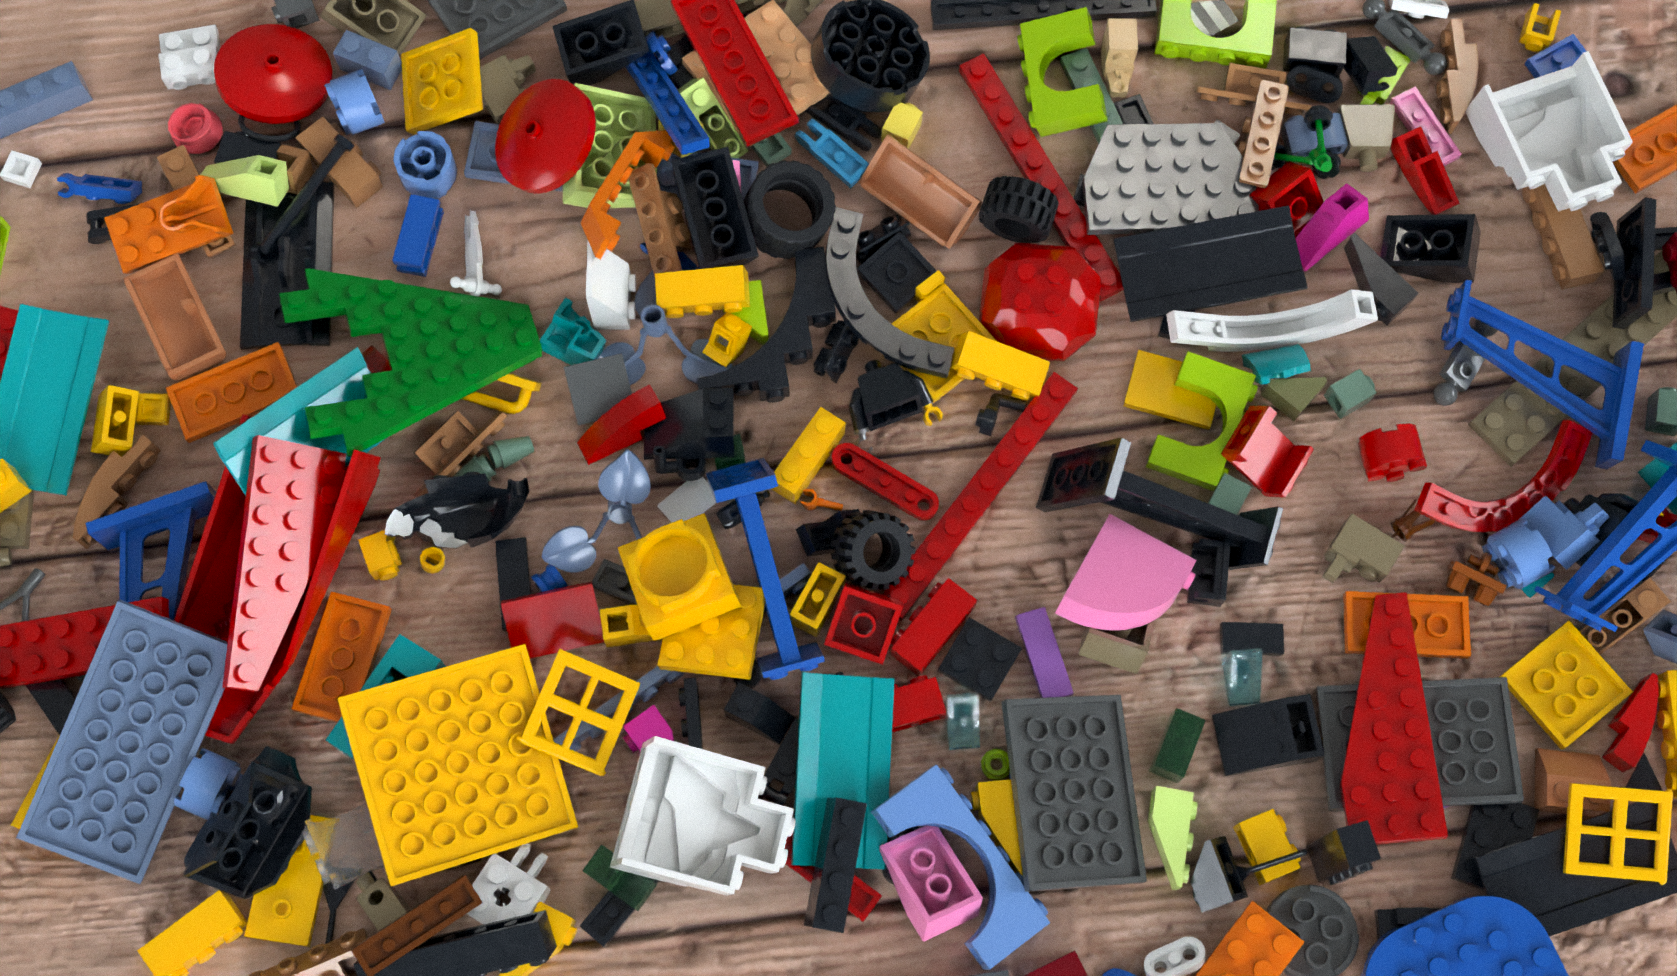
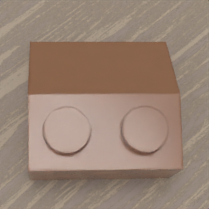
M1541 748L1535 749L1534 808L1539 809V811L1567 814L1569 783L1611 786V781L1600 755ZM1583 797L1582 816L1594 817L1610 811V799Z

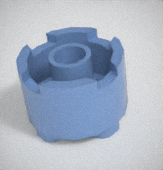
M363 69L330 80V83L325 84L335 109H339L336 111V114L346 135H355L385 123Z
M418 131V135L411 136L407 140L403 138L399 142L394 152L393 161L399 178L409 193L439 199L447 194V191L455 182L457 166L450 146L442 136L432 131Z
M1519 519L1490 535L1487 539V544L1482 546L1484 553L1492 554L1491 562L1495 561L1500 569L1498 577L1501 583L1507 585L1506 588L1514 586L1517 589H1522L1553 572L1555 566L1549 565L1548 558L1553 555L1547 542L1537 529L1531 532L1526 527L1528 525L1526 519Z
M202 748L200 754H202L201 759L197 757L192 759L180 781L179 786L184 788L182 798L177 796L174 799V806L208 820L220 813L223 804L227 801L231 791L235 789L243 774H241L240 763Z

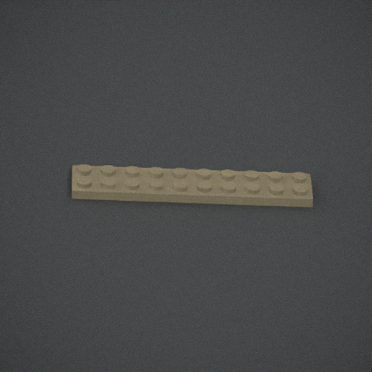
M1662 250L1654 257V274L1669 271L1667 262L1663 259ZM1676 291L1654 295L1652 309L1625 329L1612 327L1613 293L1562 340L1613 364L1615 353L1631 341L1644 343L1645 346L1677 317ZM1544 355L1532 368L1551 378L1554 363L1549 356ZM1566 365L1561 366L1559 374L1560 384L1583 401L1602 385ZM1515 381L1468 425L1512 467L1568 415L1520 382Z

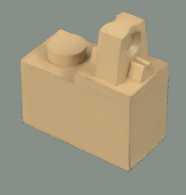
M1108 18L1101 43L1102 81L1107 83L1110 97L1122 98L1127 96L1129 82L1134 70V61L1138 52L1137 19Z

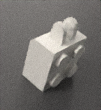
M530 844L522 845L511 862H508L496 853L492 854L472 884L483 903L467 914L482 924H488L533 913L538 902L544 903L551 891L548 886L535 879L546 863L548 856L544 853L539 854L526 873L519 869V867L530 853ZM506 891H510L508 896L511 898V902L508 905L503 903V907H500L499 896L502 893L505 894Z

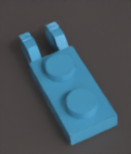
M811 118L807 122V126L818 139L814 141L803 131L799 130L794 135L796 140L851 189L861 179L869 163L830 129L827 130L815 119Z

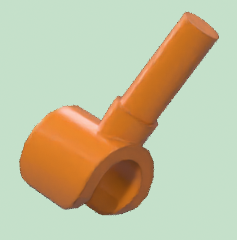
M813 489L803 490L804 495L814 497L809 503L800 501L806 510L812 511L817 507H825L842 511L843 504L818 498Z

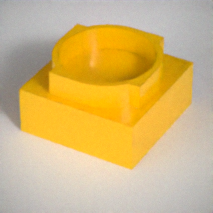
M705 513L685 521L683 519L677 520L653 530L643 538L617 547L645 628L653 641L741 607L714 532Z

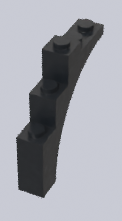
M824 246L795 251L796 283L794 294L783 321L771 338L758 351L741 363L725 371L697 378L698 390L703 388H733V394L737 396H747L752 394L753 391L759 390L760 401L767 400L770 403L782 401L785 397L790 396L785 363L800 365L806 363L809 359H813L809 326L814 325L816 328H822L830 325L832 322H836L835 303L830 293V285L825 268Z

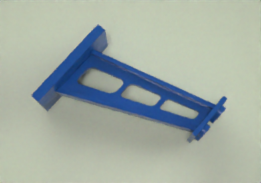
M1465 280L1459 288H1455L1454 294L1449 295L1446 312H1450V318L1448 323H1444L1441 333V340L1445 341L1444 350L1450 351L1458 341L1462 342L1600 437L1595 463L1596 468L1607 470L1624 461L1644 343L1629 342L1615 353L1612 364L1469 296L1471 280ZM1470 317L1508 336L1507 349L1504 350L1473 330L1469 325ZM1516 341L1528 345L1553 360L1554 366L1551 378L1544 376L1515 356L1514 347ZM1566 365L1603 385L1605 396L1601 410L1594 408L1562 387L1559 382L1561 366Z
M1649 440L1645 441L1640 451L1668 465L1670 468L1556 595L1539 586H1536L1534 589L1535 592L1545 596L1543 603L1559 611L1561 609L1562 613L1581 622L1584 620V624L1600 632L1603 626L1616 632L1618 626L1599 616L1677 550V520L1668 527H1661L1656 523V518L1677 496V451ZM1651 528L1658 532V537L1631 562L1622 563L1620 561V556L1643 531ZM1611 566H1616L1620 569L1619 573L1591 598H1583L1584 594Z
M764 457L707 472L708 485L717 503L734 498L736 500L758 583L762 587L765 608L778 652L757 658L763 678L770 677L771 680L786 677L789 671L796 669L810 671L819 667L818 663L825 662V659L817 642L797 646L756 492L778 487L775 473Z
M207 481L85 523L88 534L108 551L120 547L119 600L125 602L142 600L145 592L162 587V597L169 599V619L174 621L184 592L195 520L209 516L216 495V491ZM170 530L166 566L163 575L157 580L143 583L145 539L151 535Z

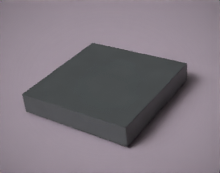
M622 353L564 367L578 425L597 421L614 405L632 394Z

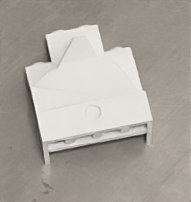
M1589 51L1584 52L1573 66L1496 92H1492L1489 84L1485 85L1465 112L1478 140L1494 166L1504 167L1507 176L1512 178L1517 190L1525 187L1535 189L1545 183L1558 212L1568 208L1571 211L1578 210L1586 206L1588 201L1594 199L1597 202L1604 201L1614 195L1613 191L1622 183L1612 162L1625 156L1624 151L1633 141Z
M654 736L642 744L610 868L684 887L690 886L726 896L733 895L735 890H739L742 884L744 872L740 870L741 866L770 874L779 872V869L785 866L788 850L784 848L787 836L790 837L792 835L796 819L792 817L794 809L758 799V795L764 793L767 783V777L763 776L765 767Z

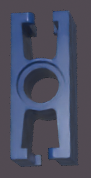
M410 195L392 259L393 263L397 265L396 269L398 272L422 277L427 276L444 214L443 208H439L441 204L439 199Z

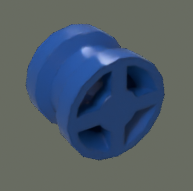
M550 564L546 566L545 571L541 574L536 573L531 576L541 592L568 586L558 570Z

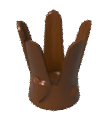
M1414 499L1404 514L1390 523L1395 532L1391 537L1398 536L1402 541L1406 542L1408 539H1411L1413 534L1431 526L1436 521L1429 519L1412 526L1422 515L1412 511L1406 516L1416 502V499Z

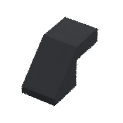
M859 509L838 511L824 522L808 523L798 527L796 532L807 557L834 552L835 547L831 546V541L837 539L838 535L834 533L836 528H843L844 525L841 522L845 518L852 519L851 514L860 512Z

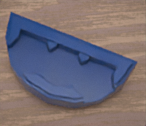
M654 31L645 36L648 47L652 53L655 52L665 72L671 76L678 71L668 53L672 48L663 35L658 36Z

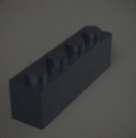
M837 797L827 798L804 926L844 933L867 803Z
M1368 820L1338 828L1306 846L1318 882L1329 880L1330 885L1347 881L1366 871L1372 870L1373 866L1371 863L1381 859Z

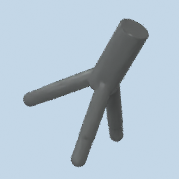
M35 568L15 593L0 602V610L18 598L23 597L22 621H28L30 594L46 574Z

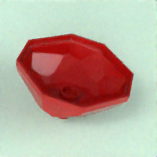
M1016 242L984 268L979 322L997 342L1044 360L1065 361L1096 336L1101 276L1075 247Z

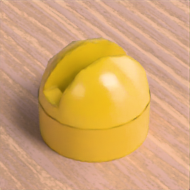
M429 547L422 551L420 564L423 570L427 573L435 574L443 569L445 556L441 549ZM428 559L430 562H432L433 564H435V566H433V565H431L430 563L426 562V560Z

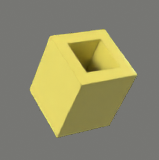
M901 102L894 106L882 127L881 141L883 142L886 135L889 134L909 149L921 127L923 112L911 103L904 104Z

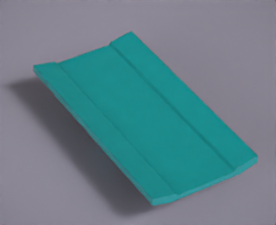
M24 304L19 306L0 381V459L3 458L12 465L31 490L67 496L109 320L46 310Z
M358 347L213 442L219 457L245 496L253 437L257 435L345 453V468L349 465L352 456H347L342 434L310 438L305 407L366 398L362 384V375L370 374L371 372L367 368V364ZM380 441V442H378V443H376V444H374V445L368 447L367 449L363 450L362 452L367 453L368 451H370L372 448H374L375 446H377V445H378L379 443H381L382 441Z
M801 672L794 818L796 822L792 839L791 865L815 866L827 798L837 797L867 803L856 868L884 870L885 862L880 853L879 846L887 843V834L871 811L889 798L895 678Z

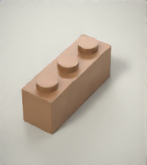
M322 116L300 133L296 139L301 149L308 150L310 159L319 167L336 144L333 140L335 136L340 134L344 137L345 134L335 122L330 124ZM352 141L351 143L354 145V148L351 152L346 150L327 177L357 208L383 188V185L379 179L381 175L380 170L372 161L365 162L361 157L363 156L362 151Z

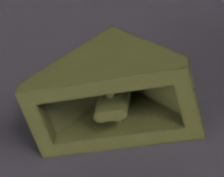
M1326 377L1270 379V383L1264 384L1261 388V395L1291 420L1295 421L1320 393L1327 380Z

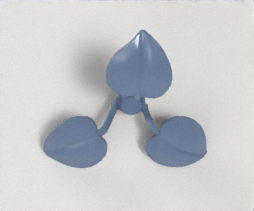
M653 270L641 283L634 300L636 311L640 315L644 327L640 330L641 336L638 350L635 352L634 348L628 343L616 342L607 346L599 356V358L622 353L629 383L632 385L640 380L646 370L645 363L638 358L643 353L646 336L649 335L657 338L667 333L680 351L687 356L682 362V371L689 381L698 384L697 378L710 376L733 367L732 363L724 367L702 353L709 339L696 340L692 344L690 351L684 347L673 333L671 327L668 326L664 310L656 305V287Z
M626 449L616 460L606 466L600 474L598 486L601 494L608 500V511L603 513V518L593 536L588 538L587 531L581 526H568L559 530L547 541L543 548L542 559L546 563L571 573H578L588 569L596 559V549L592 543L596 542L608 520L616 524L629 522L636 539L642 538L635 522V517L632 515V504L642 503L648 497L651 485L646 468L632 451Z

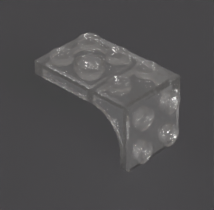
M366 803L325 821L312 822L311 818L305 820L307 829L301 831L311 855L318 853L320 857L315 860L324 884L331 882L334 890L360 878L367 872H373L384 867Z

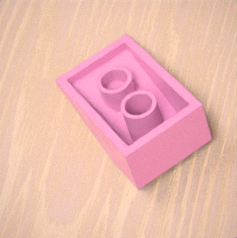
M923 826L879 846L880 853L887 865L905 912L923 942L978 917L983 897L938 827Z

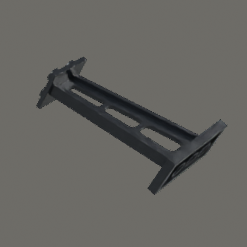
M1645 197L1617 220L1616 235L1624 253L1626 277L1614 280L1613 328L1625 329L1652 309L1654 295L1675 290L1671 285L1669 271L1654 274V252L1656 250H1663L1662 246L1677 232V227L1655 228L1656 199Z
M1122 437L1052 453L1036 508L1043 512L1100 502L1208 539L1231 541L1229 570L1266 566L1272 557L1273 545L1277 531L1280 528V519L1283 508L1279 506L1241 512L1239 515H1236L1124 471L1131 442Z

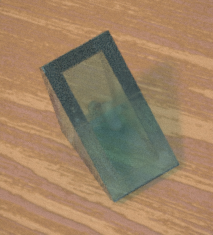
M1261 648L1230 651L1222 659L1229 706L1260 704L1263 653Z
M978 692L946 695L944 705L947 711L945 720L949 750L979 748Z

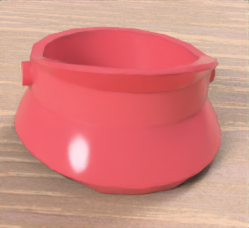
M189 103L180 106L171 114L168 121V130L173 142L177 147L184 145L190 154H202L210 151L220 141L223 133L220 118L216 113L205 108L200 103Z

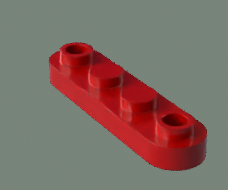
M842 443L833 450L832 465L838 473L918 520L926 521L936 515L939 499L932 490L854 444ZM849 457L852 459V462L846 465L841 462V459ZM921 502H925L928 504L929 508L927 510H921L919 509L918 504Z

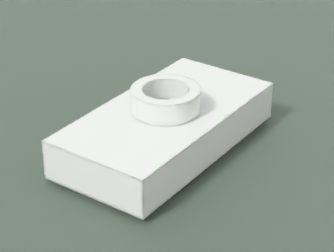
M1388 0L1391 9L1408 12L1407 15L1414 18H1424L1425 15L1447 19L1449 7L1443 0Z

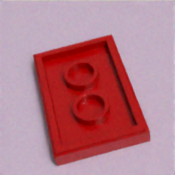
M592 581L501 601L511 648L525 644L529 659L558 653L559 649L567 651L604 642L601 617Z

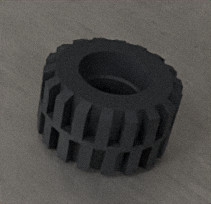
M1014 176L996 177L993 181L989 182L979 212V220L984 224L985 228L1004 239L1019 243H1040V241H1045L1049 236L1059 202L1049 189L1034 181Z
M863 510V513L855 512L851 514L852 519L845 518L841 522L844 525L843 528L837 527L834 532L838 535L837 539L831 541V546L835 547V552H831V558L837 560V563L834 565L836 571L843 572L842 574L846 576V580L851 581L852 584L873 590L889 589V584L893 586L899 584V577L905 578L909 573L906 570L907 566L912 567L914 560L910 558L911 554H915L916 547L911 546V542L915 541L913 534L906 533L909 527L905 523H900L901 519L896 516L870 510ZM877 533L882 541V553L875 564L868 566L864 560V546L866 541L873 534Z

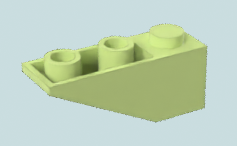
M703 77L693 78L677 89L696 119L704 124L703 129L709 137V148L711 150L728 147L731 158L737 159L748 152L747 147Z
M261 155L207 165L200 174L214 178L219 193L278 207L289 190L286 161Z
M1156 786L1151 790L1147 822L1172 890H1178L1182 887L1183 883L1188 882L1190 865L1185 864L1186 852H1191L1194 834L1189 832L1190 820L1194 821L1196 818L1198 803L1193 801L1194 792Z

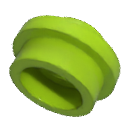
M1002 749L987 751L981 760V769L984 775L991 780L1006 778L1010 773L1008 753ZM999 760L1002 768L1000 770L992 769L991 761Z

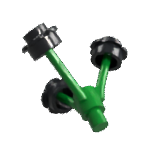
M1322 105L1311 107L1305 113L1304 122L1309 130L1316 131L1317 148L1313 149L1309 156L1306 157L1288 155L1286 148L1277 142L1271 170L1281 168L1285 161L1312 165V168L1316 171V176L1321 179L1335 177L1340 171L1341 160L1337 154H1332L1331 151L1326 150L1323 130L1331 125L1333 113L1329 112V109Z

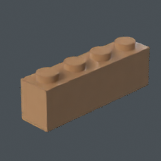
M1545 183L1535 189L1523 188V199L1529 204L1533 214V225L1539 230L1543 251L1549 256L1553 277L1559 282L1561 290L1595 282L1604 272V268L1581 209L1571 211L1568 208L1558 212Z

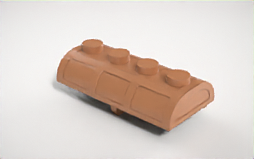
M889 134L886 135L858 182L867 192L941 246H946L949 249L962 238L982 205L980 199L974 197Z
M178 253L123 278L158 356L171 379L185 380L217 366L225 359L226 351Z

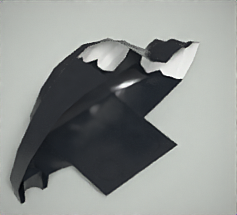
M467 472L457 477H448L446 475L434 476L431 480H424L428 493L394 508L387 520L385 535L396 538L401 537L406 540L411 539L415 534L423 541L432 543L436 547L454 549L469 543L471 548L493 540L507 530L520 514L530 491L527 478L521 481L510 479L508 480L507 489L489 486L486 473Z

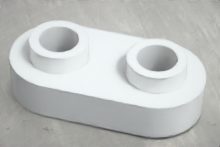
M1183 937L1160 947L1145 957V975L1186 976L1197 971L1205 963V947L1200 940L1194 937ZM1190 954L1193 955L1195 958L1192 960H1187L1184 957ZM1159 967L1166 969L1163 973H1158L1155 970Z

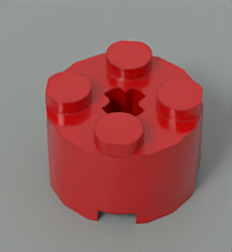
M1396 424L1397 430L1382 432V428H1379L1359 437L1358 448L1368 481H1376L1386 477L1387 482H1394L1405 478V472H1417L1427 468L1415 424Z

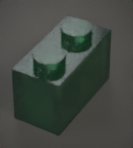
M1176 708L1170 714L1149 772L1179 783L1186 774L1206 720Z

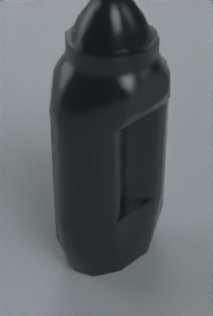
M764 491L763 494L756 493L759 507L762 506L765 498L770 496L769 491ZM736 500L722 507L716 513L725 529L733 528L741 523Z

